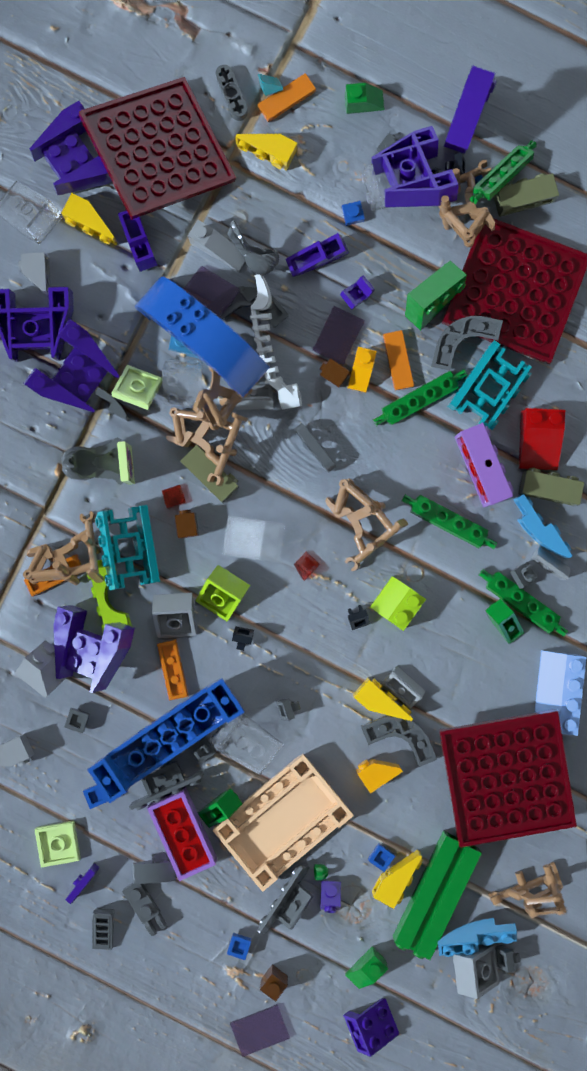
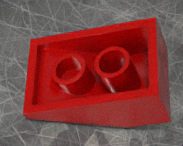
M526 408L521 411L519 469L558 470L565 431V410Z

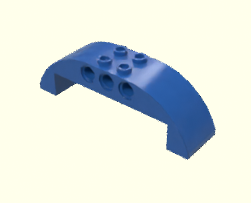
M163 276L155 282L135 305L138 312L149 321L152 319L217 372L242 397L250 391L270 368L257 352L225 322L177 284Z
M223 678L198 691L98 760L87 771L110 804L125 794L132 785L225 722H231L245 711Z

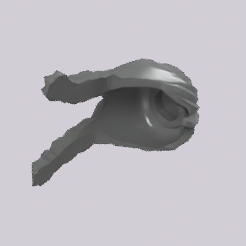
M233 219L227 235L245 258L248 267L260 275L272 272L279 263L278 251L276 249L272 251L248 245L236 221Z
M117 437L110 444L96 448L72 447L68 449L61 458L64 474L73 480L85 481L95 477L113 479L118 484L124 483L121 481L120 474L112 470L96 468L92 464L96 457L103 456L118 447L117 443L121 442L122 439Z

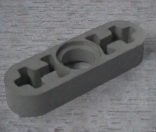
M220 65L216 69L217 82L232 118L242 121L248 114L247 104L232 68L228 65ZM223 72L228 76L229 83L227 84L222 76ZM229 89L237 91L234 97H229L226 93ZM236 102H238L239 108L242 109L240 114L236 111Z
M303 423L298 425L294 430L328 473L336 468L334 462Z

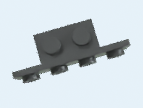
M178 761L154 770L141 779L148 795L131 802L129 808L130 810L135 808L136 810H141L152 800L158 802L164 799L165 795L170 792L176 794L182 791L183 787L188 784L194 786L201 782L204 773L200 771L185 778Z
M300 865L294 869L292 879L282 887V894L271 904L269 914L261 919L260 927L257 930L259 934L267 933L276 919L289 930L294 928L314 897L300 884L308 872L309 866Z

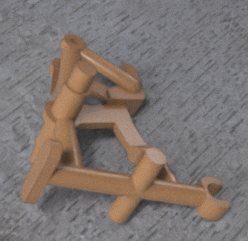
M482 160L479 162L478 168L460 175L458 168L453 169L459 184L458 194L461 192V183L467 181L468 188L465 190L466 204L451 207L449 197L445 195L441 198V205L439 206V215L444 229L449 230L452 227L464 241L466 247L473 246L475 238L485 224L491 231L495 230V221L488 208L477 209L474 202L471 203L470 197L474 194L473 187L476 185L475 177L479 175L484 177L491 171V167L483 169L487 167V160ZM469 214L471 220L475 221L468 229L457 216Z
M209 367V370L212 372L210 389L199 391L193 410L198 413L202 408L210 422V428L217 430L219 427H224L227 424V419L237 403L241 402L242 398L251 394L252 388L242 397L235 390L220 386V375ZM218 396L224 397L219 401L223 406L220 411L213 401Z
M175 407L171 408L169 414L173 418L175 436L167 435L166 439L186 448L189 447L191 442L203 448L206 452L205 456L217 465L215 472L208 475L207 481L213 483L214 478L217 477L216 485L222 486L224 478L221 475L229 455L235 456L237 454V450L232 448L242 421L247 422L248 418L235 413L231 414V417L235 418L234 422L227 421V424L222 427L230 430L224 446L218 445L216 447V451L221 453L219 458L214 454L213 446L203 439L210 429V422L205 412L200 411L196 413ZM185 419L202 421L195 433L186 431Z
M348 478L342 479L339 482L340 489L336 503L330 497H327L325 502L337 518L347 516L356 534L354 541L360 553L357 556L348 557L345 563L353 561L355 566L351 571H355L360 568L361 561L376 549L382 547L388 539L406 527L408 522L405 519H400L393 525L382 511L386 507L385 503L374 501L356 486L352 479ZM349 493L365 507L356 511L352 507H346ZM370 515H376L387 531L374 542L367 544L366 547L362 539L365 533L359 520Z
M89 511L90 517L86 519L83 514H80V520L85 524V530L72 537L71 542L62 548L52 551L51 547L44 544L29 549L27 556L34 558L29 568L23 572V577L32 584L42 581L65 580L76 586L80 583L76 575L87 572V575L96 583L103 582V576L99 574L97 554L101 552V548L95 543L93 530L96 515ZM82 541L88 546L90 563L70 568L64 555L77 549L78 543ZM47 559L51 562L55 561L52 564L54 569L42 570Z
M551 862L543 866L544 876L527 882L522 871L515 872L519 885L500 892L492 891L488 893L491 902H493V905L501 903L502 899L508 897L516 900L524 899L525 910L531 918L537 917V915L566 914L567 909L561 894L563 885L555 863ZM544 884L548 887L535 895L529 892L530 889ZM554 902L556 906L539 909L542 906L541 903Z

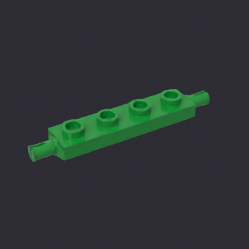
M531 140L526 146L518 145L473 187L474 195L470 197L471 203L474 202L476 204L481 198L492 199L534 158L533 149L536 148L537 143Z
M463 369L456 374L447 371L382 407V415L373 419V422H376L374 424L378 426L387 421L390 425H393L459 388L458 381L467 377L466 371Z
M405 494L401 500L411 506L410 513L477 548L486 545L494 550L498 543L488 538L489 530L422 495L413 499Z
M484 569L480 571L478 576L487 581L486 589L547 633L555 630L563 637L567 634L568 630L559 624L561 616L522 588L520 589L518 585L500 572L491 575Z

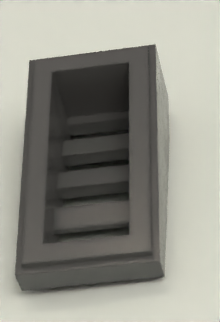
M95 908L93 911L92 949H113L115 909ZM99 919H108V922H101ZM98 926H108V929H100ZM98 933H108V936H98ZM98 940H108V944L98 943Z

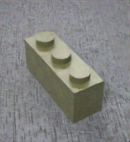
M542 173L533 179L523 178L511 185L507 183L494 196L498 215L502 217L554 203L559 193L553 173L548 175Z
M196 445L180 462L224 503L239 488L236 484L238 480L231 473L227 475L223 471L221 476L224 478V483L222 486L216 485L217 477L214 478L213 483L208 482V475L215 472L217 465L205 456L206 452L203 448Z
M529 468V470L522 473L518 494L578 506L581 503L585 482L579 481L578 477L567 476V478H562L559 473L548 472V474H543L540 469Z

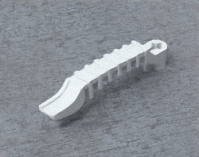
M255 275L257 298L251 306L252 315H250V319L253 322L252 330L255 333L254 341L257 343V353L270 367L269 363L276 362L275 356L267 357V352L273 351L272 346H265L264 342L271 341L270 335L263 336L262 331L270 330V324L261 325L260 320L272 319V314H259V311L267 310L271 306L272 296L264 276ZM278 366L270 367L264 374L266 378L265 384H270L278 391L282 410L302 406L298 384L286 385L281 376L276 377V373L279 372Z

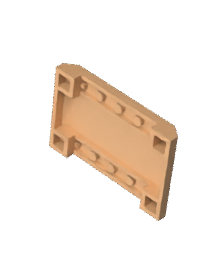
M301 754L242 802L243 804L229 819L218 823L212 831L263 892L278 880V876L354 815L308 758Z

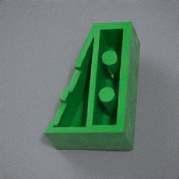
M451 260L407 294L405 317L421 331L457 293H460L465 288L467 274Z

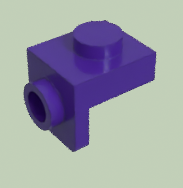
M363 275L356 283L344 289L340 296L352 310L366 301L375 289Z
M321 881L320 909L324 910L325 913H336V910H340L341 882Z

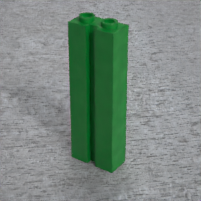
M443 830L393 934L394 943H396L395 945L404 951L411 949L416 957L431 960L438 941L441 939L482 854L478 847L474 845L459 847L457 837Z

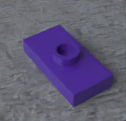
M95 863L92 864L84 876L80 874L73 882L75 887L65 899L69 904L75 901L99 870V866Z

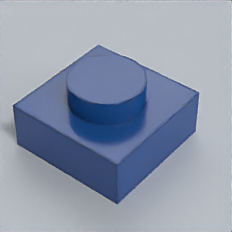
M361 201L342 205L341 208L346 226L365 221Z
M97 784L83 790L90 809L108 802Z
M378 843L368 857V861L385 872L395 858V854Z
M233 933L227 955L246 960L252 938Z

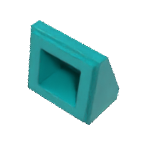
M258 74L260 86L265 96L283 90V86L278 78Z

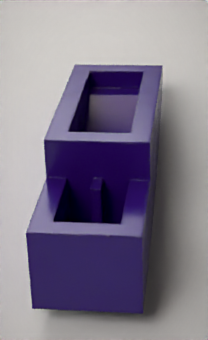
M127 210L118 213L139 272L157 266L140 217L131 220Z
M337 233L322 242H315L285 260L292 276L295 277L333 262L349 254L343 237Z

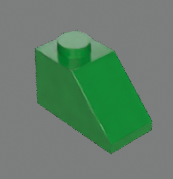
M367 83L346 84V114L384 111L383 90Z
M501 599L491 604L485 610L491 622L508 644H511L524 634L515 613Z
M230 788L218 795L197 813L208 828L229 819L243 803Z
M372 946L345 973V976L358 989L372 985L388 970L386 959Z

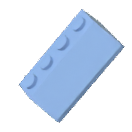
M541 650L534 713L556 709L559 714L562 734L578 736L586 657L577 654Z

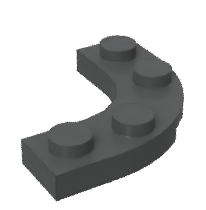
M239 286L230 289L207 308L224 321L240 308H251L257 298V287ZM273 296L271 306L267 310L259 311L261 314H272V319L267 321L273 328L289 317V314Z
M468 316L453 322L439 337L431 367L450 371L455 350L463 339L470 336H480L498 340L503 321L482 316Z
M385 716L361 725L368 745L385 738L399 737L409 743L419 767L437 760L428 736L413 721Z

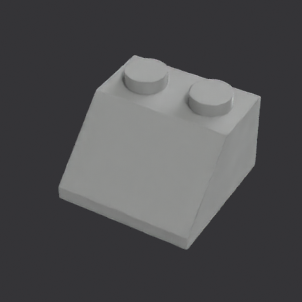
M192 593L153 595L152 615L157 638L196 636L195 607Z
M46 640L23 659L14 673L45 698L66 679H56L54 646Z
M495 944L488 946L478 945L479 952L471 955H453L458 994L478 999L500 984Z

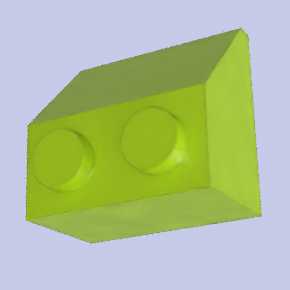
M217 565L206 580L195 601L228 622L251 585L220 565Z
M392 576L370 608L404 631L426 599Z

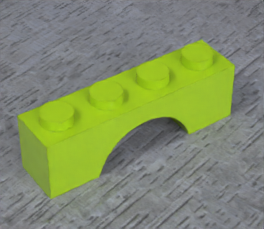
M98 560L99 574L103 576V582L96 583L91 579L93 584L91 592L93 597L97 598L98 606H96L98 616L102 617L103 620L101 625L102 632H104L105 624L120 622L132 627L129 613L118 611L111 605L108 598L109 586L107 587L105 583L106 567L103 566L102 560Z

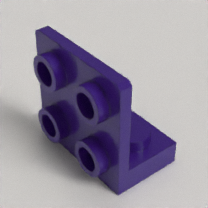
M381 998L361 1014L348 1011L343 1015L357 1051L369 1057H372L399 1035L398 1028L385 998Z

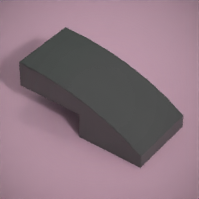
M98 387L94 394L110 403L108 410L118 417L129 421L130 418L124 408L110 394Z
M170 859L157 862L148 860L133 863L134 884L176 881V873Z

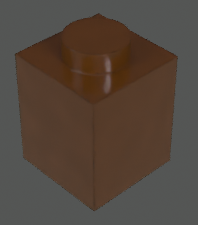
M331 358L329 361L325 360L320 367L322 371L320 375L338 388L342 386L351 372Z
M191 509L179 511V515H175L178 538L199 536L196 513H191Z
M272 964L261 979L260 990L276 1002L288 986V976Z

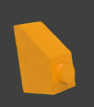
M362 347L357 348L348 389L366 393L377 351Z
M375 759L370 761L364 760L356 769L358 776L370 794L403 772L399 764Z

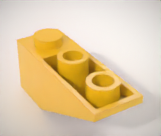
M236 134L235 136L236 145L244 152H252L258 159L271 162L277 169L283 168L287 171L297 152V142L282 134Z
M71 193L61 212L65 222L74 228L76 226L82 228V231L90 236L94 234L100 237L99 239L108 245L110 243L117 245L115 237L90 202Z
M367 678L353 694V697L369 711L409 721L413 720L410 715L412 711L404 704L399 706L395 702L397 698L389 691L385 693L381 690L382 685L375 678L372 681Z
M419 850L414 851L380 875L372 889L373 898L393 909L402 902L406 886L409 887L413 881L412 875L415 869L418 870L423 861Z

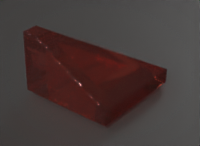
M180 484L162 490L167 509L186 503Z
M307 552L294 563L304 581L320 565Z

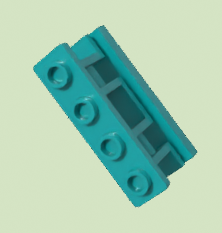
M493 340L447 407L453 411L456 410L460 415L467 407L481 417L478 424L483 423L484 427L487 426L488 429L493 430L499 422L497 420L499 414H504L509 408L508 401L510 398L514 399L521 389L518 387L521 382L525 383L532 374L529 372L532 366L526 365L524 361H521L517 367H514L501 358L506 349L501 348L500 343ZM497 353L493 360L501 366L497 373L490 368L484 374L481 373L493 354ZM522 370V373L511 389L507 391L511 383L503 378L505 373L509 371L513 375H517ZM487 376L503 386L495 399L479 390ZM473 384L476 385L472 390V393L479 397L476 404L474 405L466 400L461 406L460 402ZM498 402H501L486 423L485 421L489 414L481 410L485 403L494 407Z
M148 505L128 508V518L114 519L113 510H104L97 513L95 522L100 530L99 545L103 548L102 564L106 567L105 583L107 587L109 586V590L125 588L124 578L139 576L140 585L160 582ZM136 521L138 532L128 533L127 522ZM119 524L120 535L110 536L109 525ZM133 537L136 556L120 558L117 539ZM142 559L144 571L135 572L133 561ZM125 562L127 573L117 575L115 563Z

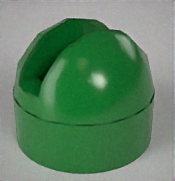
M314 864L315 880L326 879L328 876L327 866L324 864Z

